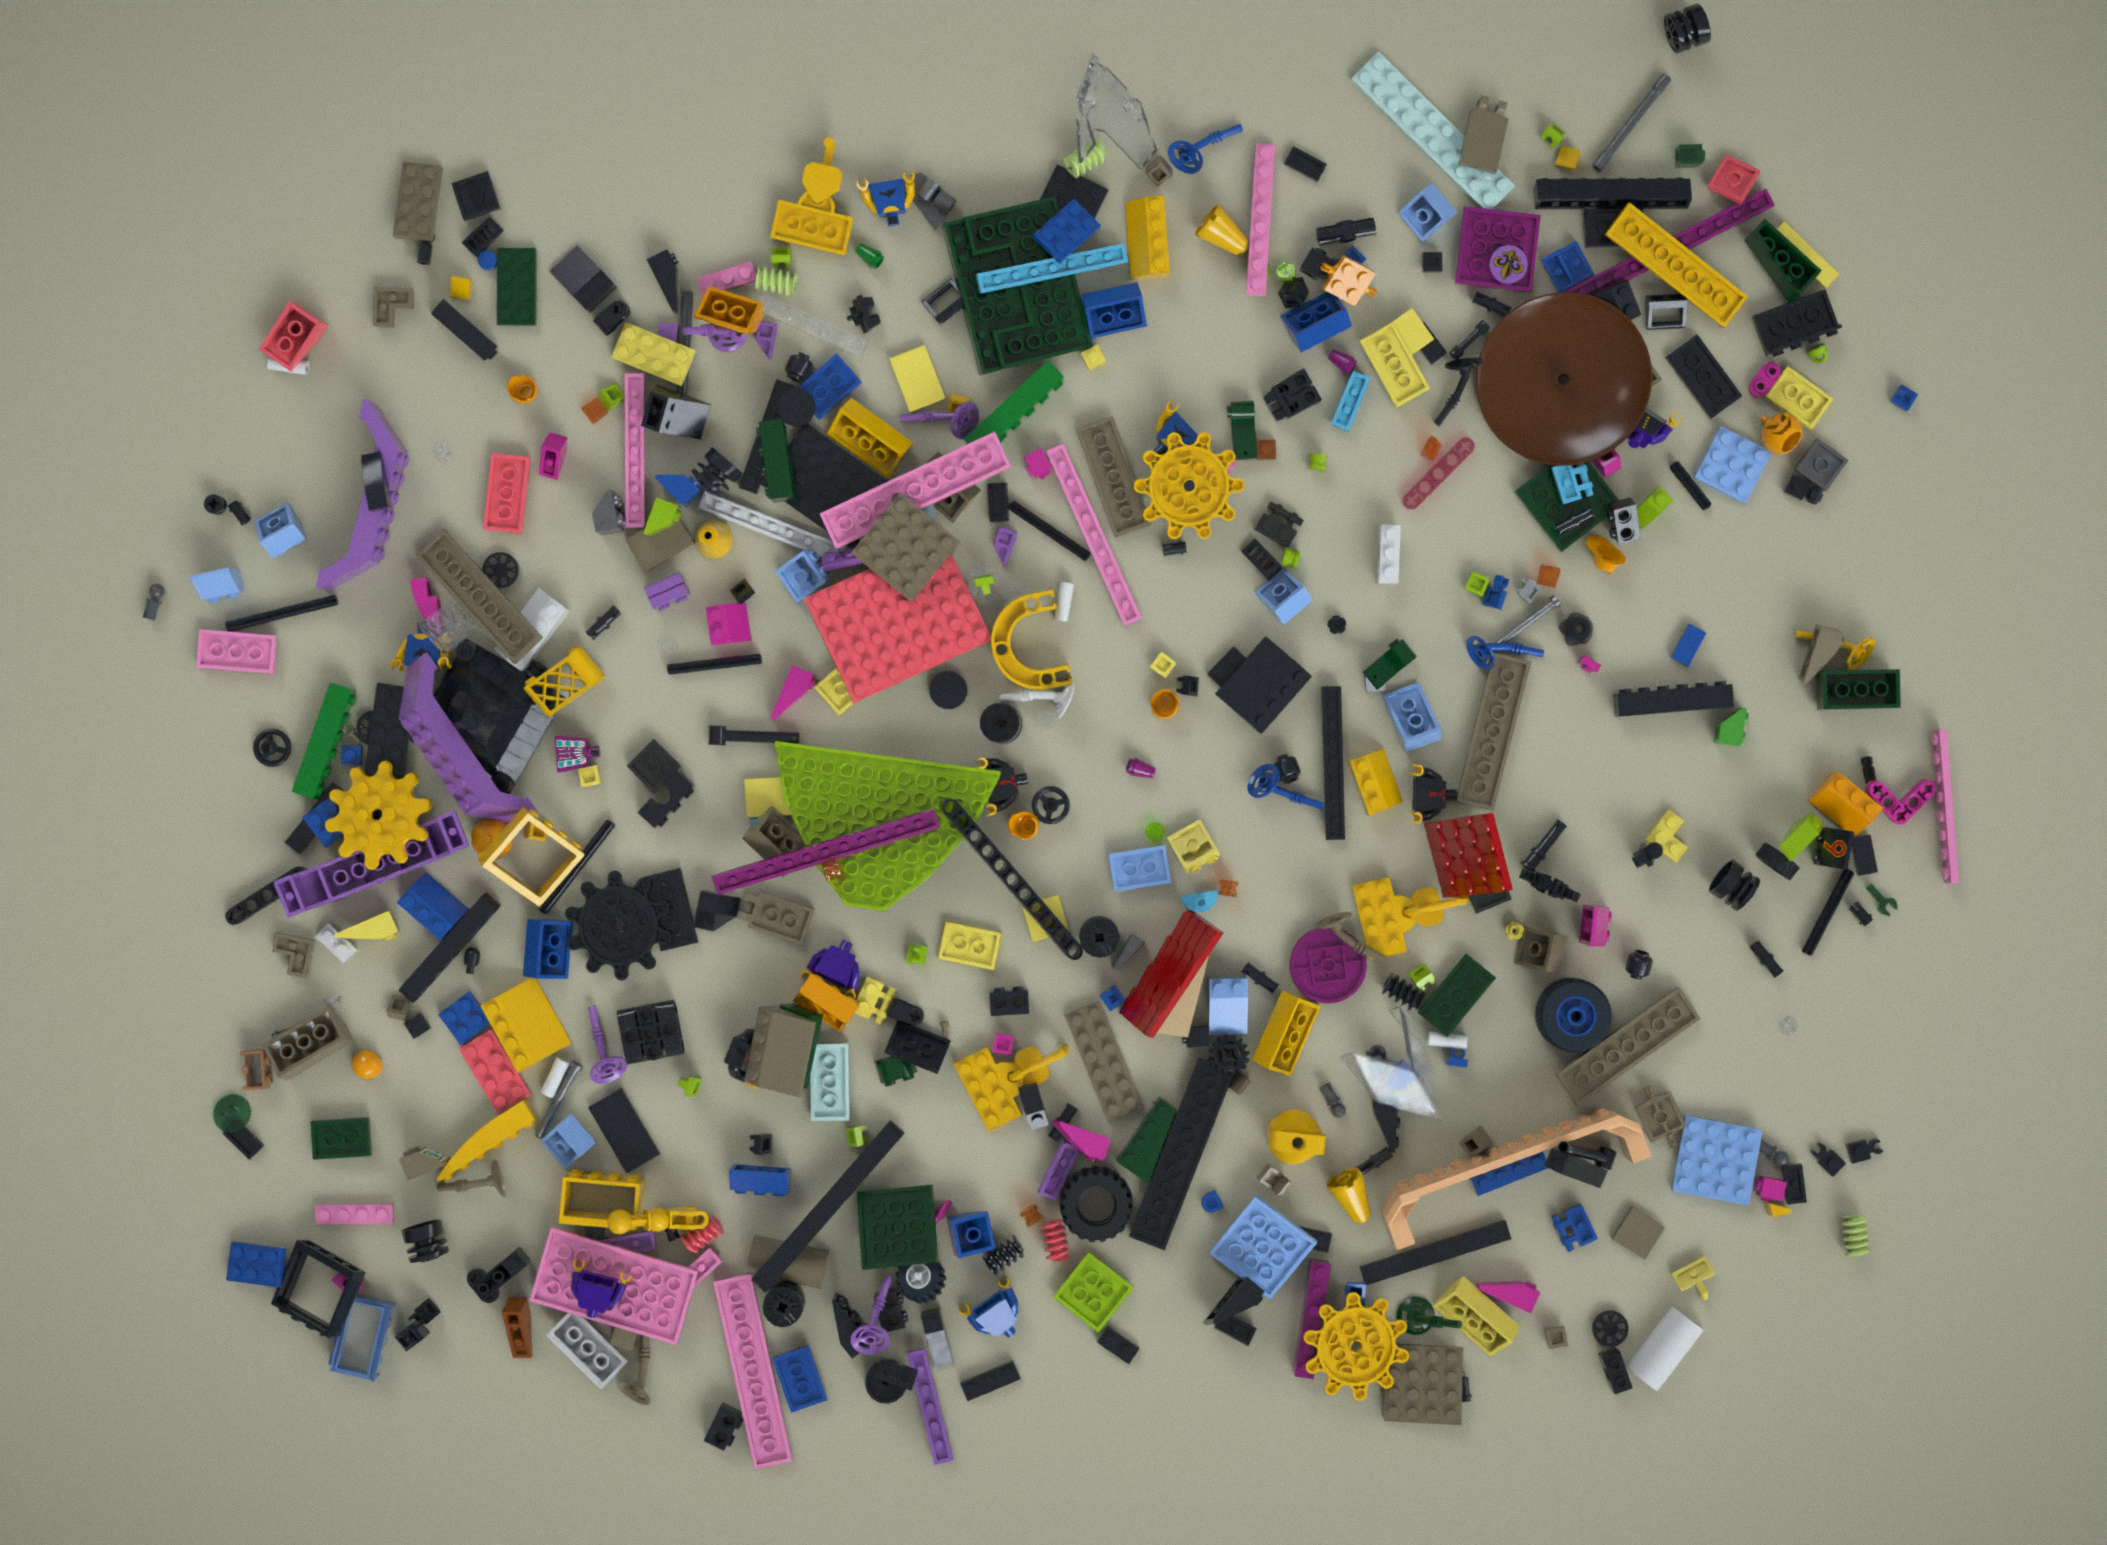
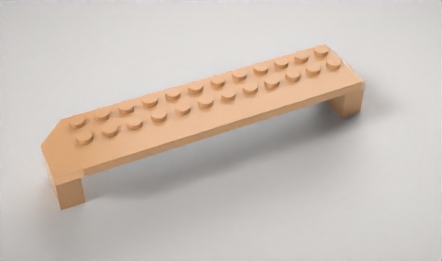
M1599 1107L1593 1110L1594 1113L1577 1115L1575 1120L1570 1122L1568 1120L1557 1123L1558 1126L1553 1128L1550 1126L1544 1127L1539 1130L1540 1133L1534 1135L1532 1133L1525 1134L1518 1141H1506L1502 1147H1490L1483 1154L1479 1155L1477 1153L1471 1158L1467 1156L1468 1159L1464 1161L1460 1159L1449 1163L1450 1166L1445 1168L1439 1166L1433 1168L1431 1173H1419L1413 1176L1414 1179L1400 1180L1395 1183L1396 1186L1391 1188L1381 1209L1392 1244L1397 1250L1415 1244L1406 1218L1420 1196L1558 1146L1562 1141L1570 1142L1604 1129L1618 1136L1625 1158L1632 1163L1650 1158L1652 1156L1641 1126L1636 1121L1609 1108Z

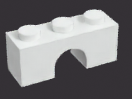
M1401 525L1379 526L1378 546L1380 552L1376 584H1398Z

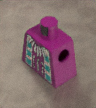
M555 736L557 773L590 766V758L601 756L600 746H589V739Z

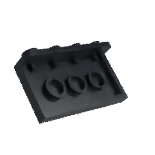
M1826 289L1797 299L1791 304L1786 303L1752 316L1765 355L1772 354L1773 357L1784 354L1783 350L1790 348L1791 351L1802 347L1801 343L1806 341L1809 344L1820 340V336L1825 334L1827 337L1836 335L1838 330L1842 328L1841 324L1838 325Z

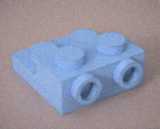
M810 548L803 550L775 571L796 603L802 601L805 597L830 581L828 577L830 572L823 571L822 566L818 562V554L814 550L811 551Z

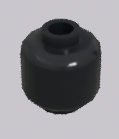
M801 352L798 355L792 354L785 366L787 377L799 383L801 380H807L813 368V364L809 360L810 357Z
M1288 754L1277 757V761L1273 765L1280 771L1279 781L1289 784L1298 780L1301 769L1297 759L1294 756H1288Z
M1634 950V952L1628 955L1625 970L1631 974V978L1641 980L1642 977L1650 975L1653 959L1646 951Z

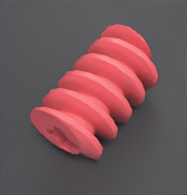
M712 1214V1219L709 1218L705 1228L694 1229L693 1233L686 1230L688 1236L685 1237L681 1234L680 1237L689 1251L697 1253L699 1252V1247L704 1248L705 1243L710 1244L712 1242L711 1238L717 1239L718 1234H724V1229L720 1221Z
M1063 1219L1050 1220L1041 1226V1229L1047 1230V1232L1042 1234L1043 1237H1048L1044 1244L1050 1245V1247L1045 1249V1252H1051L1046 1259L1062 1261L1070 1258L1069 1255H1066L1069 1253V1248L1065 1247L1068 1245V1241L1063 1240L1067 1237V1234L1062 1232L1066 1228L1064 1225H1060L1063 1223Z

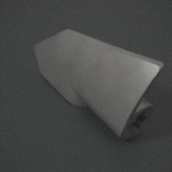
M920 172L915 174L913 180L915 185L913 202L933 229L936 230L949 214L957 199Z

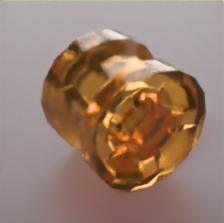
M838 859L833 860L832 863H822L827 882L832 881L836 877H843Z
M1220 879L1221 889L1218 890V895L1237 897L1236 887L1239 882Z
M1036 1204L1027 1207L1019 1213L1026 1220L1025 1224L1027 1227L1034 1225L1043 1218V1215L1037 1211Z

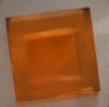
M1429 437L1421 452V456L1433 461L1441 447V443L1435 437Z
M1544 564L1540 565L1537 584L1556 588L1561 568Z

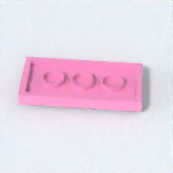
M199 629L196 668L275 674L278 636Z

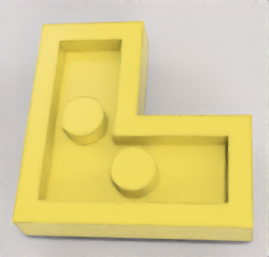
M1667 809L1645 841L1649 844L1651 842L1660 843L1663 847V854L1677 863L1688 849L1687 846L1673 837L1684 820Z

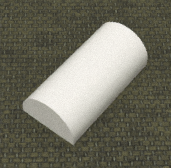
M1672 1306L1626 1367L1642 1381L1658 1391L1704 1330Z
M567 1313L546 1335L600 1390L628 1362L581 1316Z

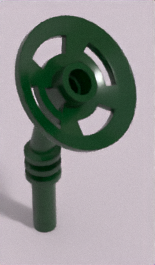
M1409 1297L1397 1309V1320H1402L1403 1310L1407 1312L1408 1322L1406 1323L1407 1330L1405 1332L1412 1335L1423 1334L1431 1327H1462V1322L1459 1320L1435 1316L1430 1302L1422 1297ZM1413 1302H1420V1303H1422L1421 1306H1420V1305H1412V1306H1409L1408 1304L1413 1303ZM1427 1309L1430 1311V1317L1426 1316L1424 1312ZM1422 1326L1424 1327V1328L1421 1329V1330H1411V1329H1410L1411 1327H1413V1328H1420V1327H1422Z

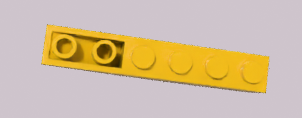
M527 1098L497 1116L477 1131L449 1160L436 1180L438 1182L442 1179L445 1182L455 1176L453 1172L460 1169L462 1172L470 1167V1161L476 1158L479 1161L487 1156L486 1151L490 1148L496 1150L504 1145L502 1143L504 1139L509 1138L511 1140L518 1136V1130L524 1127L527 1130L535 1125L534 1120L538 1118V1115Z

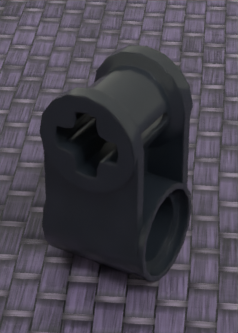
M615 301L599 313L593 322L605 336H608L628 318L630 308L622 301ZM619 306L622 308V314L617 313Z
M893 997L886 1016L911 1025H919L924 1019V1011L918 1006ZM915 1011L919 1012L918 1016L921 1017L917 1018L916 1021L910 1015V1013L914 1014Z

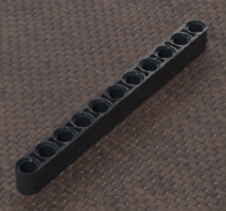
M949 797L942 799L939 803V809L1053 943L1069 959L1078 960L1083 954L1081 945L955 799ZM948 802H952L954 806L950 812L945 810V805ZM961 816L966 818V823L963 826H959L957 823ZM973 831L978 832V838L975 841L970 839V834ZM986 845H989L991 848L988 855H984L982 852ZM1002 860V861H1003V866H1002V868L996 870V868H995V863H996V861ZM1014 874L1015 881L1012 884H1008V876ZM1026 888L1028 894L1025 898H1021L1020 891ZM1035 903L1040 904V909L1037 912L1032 911V906ZM1051 917L1052 924L1045 927V919ZM1063 931L1064 938L1058 941L1056 936L1059 932ZM1076 946L1075 954L1070 955V947Z
M890 1120L755 1274L751 1281L766 1293L905 1132Z

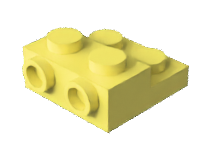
M1200 819L1167 837L1186 873L1191 872V874L1198 872L1201 870V865L1216 862L1218 860L1217 856L1220 855Z

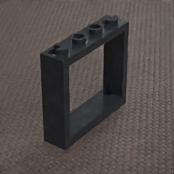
M297 1240L283 1272L281 1287H277L271 1304L277 1307L279 1312L291 1315V1319L306 1324V1328L320 1332V1336H326L329 1339L340 1336L366 1272L310 1240ZM308 1255L348 1277L330 1324L289 1301Z

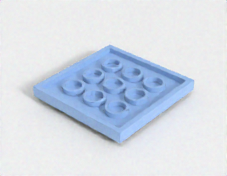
M1685 1115L1684 1122L1686 1127L1682 1129L1671 1190L1749 1206L1763 1130Z
M1255 1195L1211 1248L1209 1254L1239 1277H1249L1265 1291L1263 1295L1271 1299L1317 1244V1240L1258 1195Z

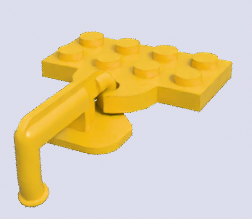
M825 137L823 144L826 150L823 163L811 162L804 168L802 183L807 192L800 197L797 204L778 200L770 238L846 256L854 218L835 213L836 206L831 196L840 190L842 173L838 168L831 166L836 141L832 137Z
M1390 877L1352 885L1365 942L1369 948L1386 956L1407 952L1403 933L1409 931L1416 922L1423 927L1437 925L1444 918L1443 909L1464 905L1469 901L1468 896H1457L1440 900L1439 892L1433 887L1416 890L1411 899L1403 895H1394Z
M1063 1043L1059 1046L1058 1050L1042 1057L1036 1047L1029 1046L1016 1053L1013 1063L1007 1061L996 1063L987 1046L955 1062L953 1065L985 1127L990 1132L1023 1115L1015 1099L1019 1094L1018 1087H1022L1024 1084L1028 1085L1036 1082L1039 1085L1045 1082L1050 1075L1047 1065L1065 1057L1069 1053L1070 1047Z

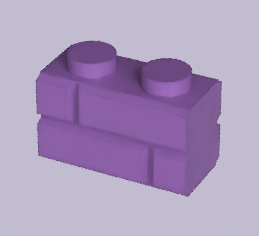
M680 572L644 587L653 609H659V611L669 608V603L674 601L680 603L687 600V595L690 594Z

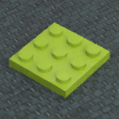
M1088 1251L1053 1295V1298L1099 1333L1134 1286Z

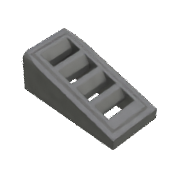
M1132 934L1129 935L1112 966L1113 969L1116 971L1120 969L1145 942Z

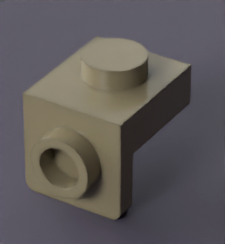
M1269 1163L1257 1177L1262 1184L1279 1197L1291 1184V1181Z

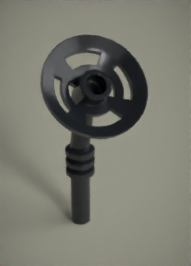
M1463 358L1445 364L1446 369L1459 371L1461 378L1454 394L1450 395L1451 398H1448V401L1445 402L1446 405L1433 423L1440 427L1450 411L1455 409V405H1458L1457 402H1460V397L1469 379L1471 369L1480 366L1484 362L1482 358Z

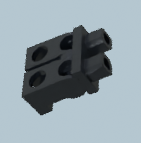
M1304 368L1273 386L1270 392L1263 397L1267 406L1277 401L1280 408L1272 412L1276 422L1285 418L1288 420L1322 401L1315 386H1311L1312 381Z

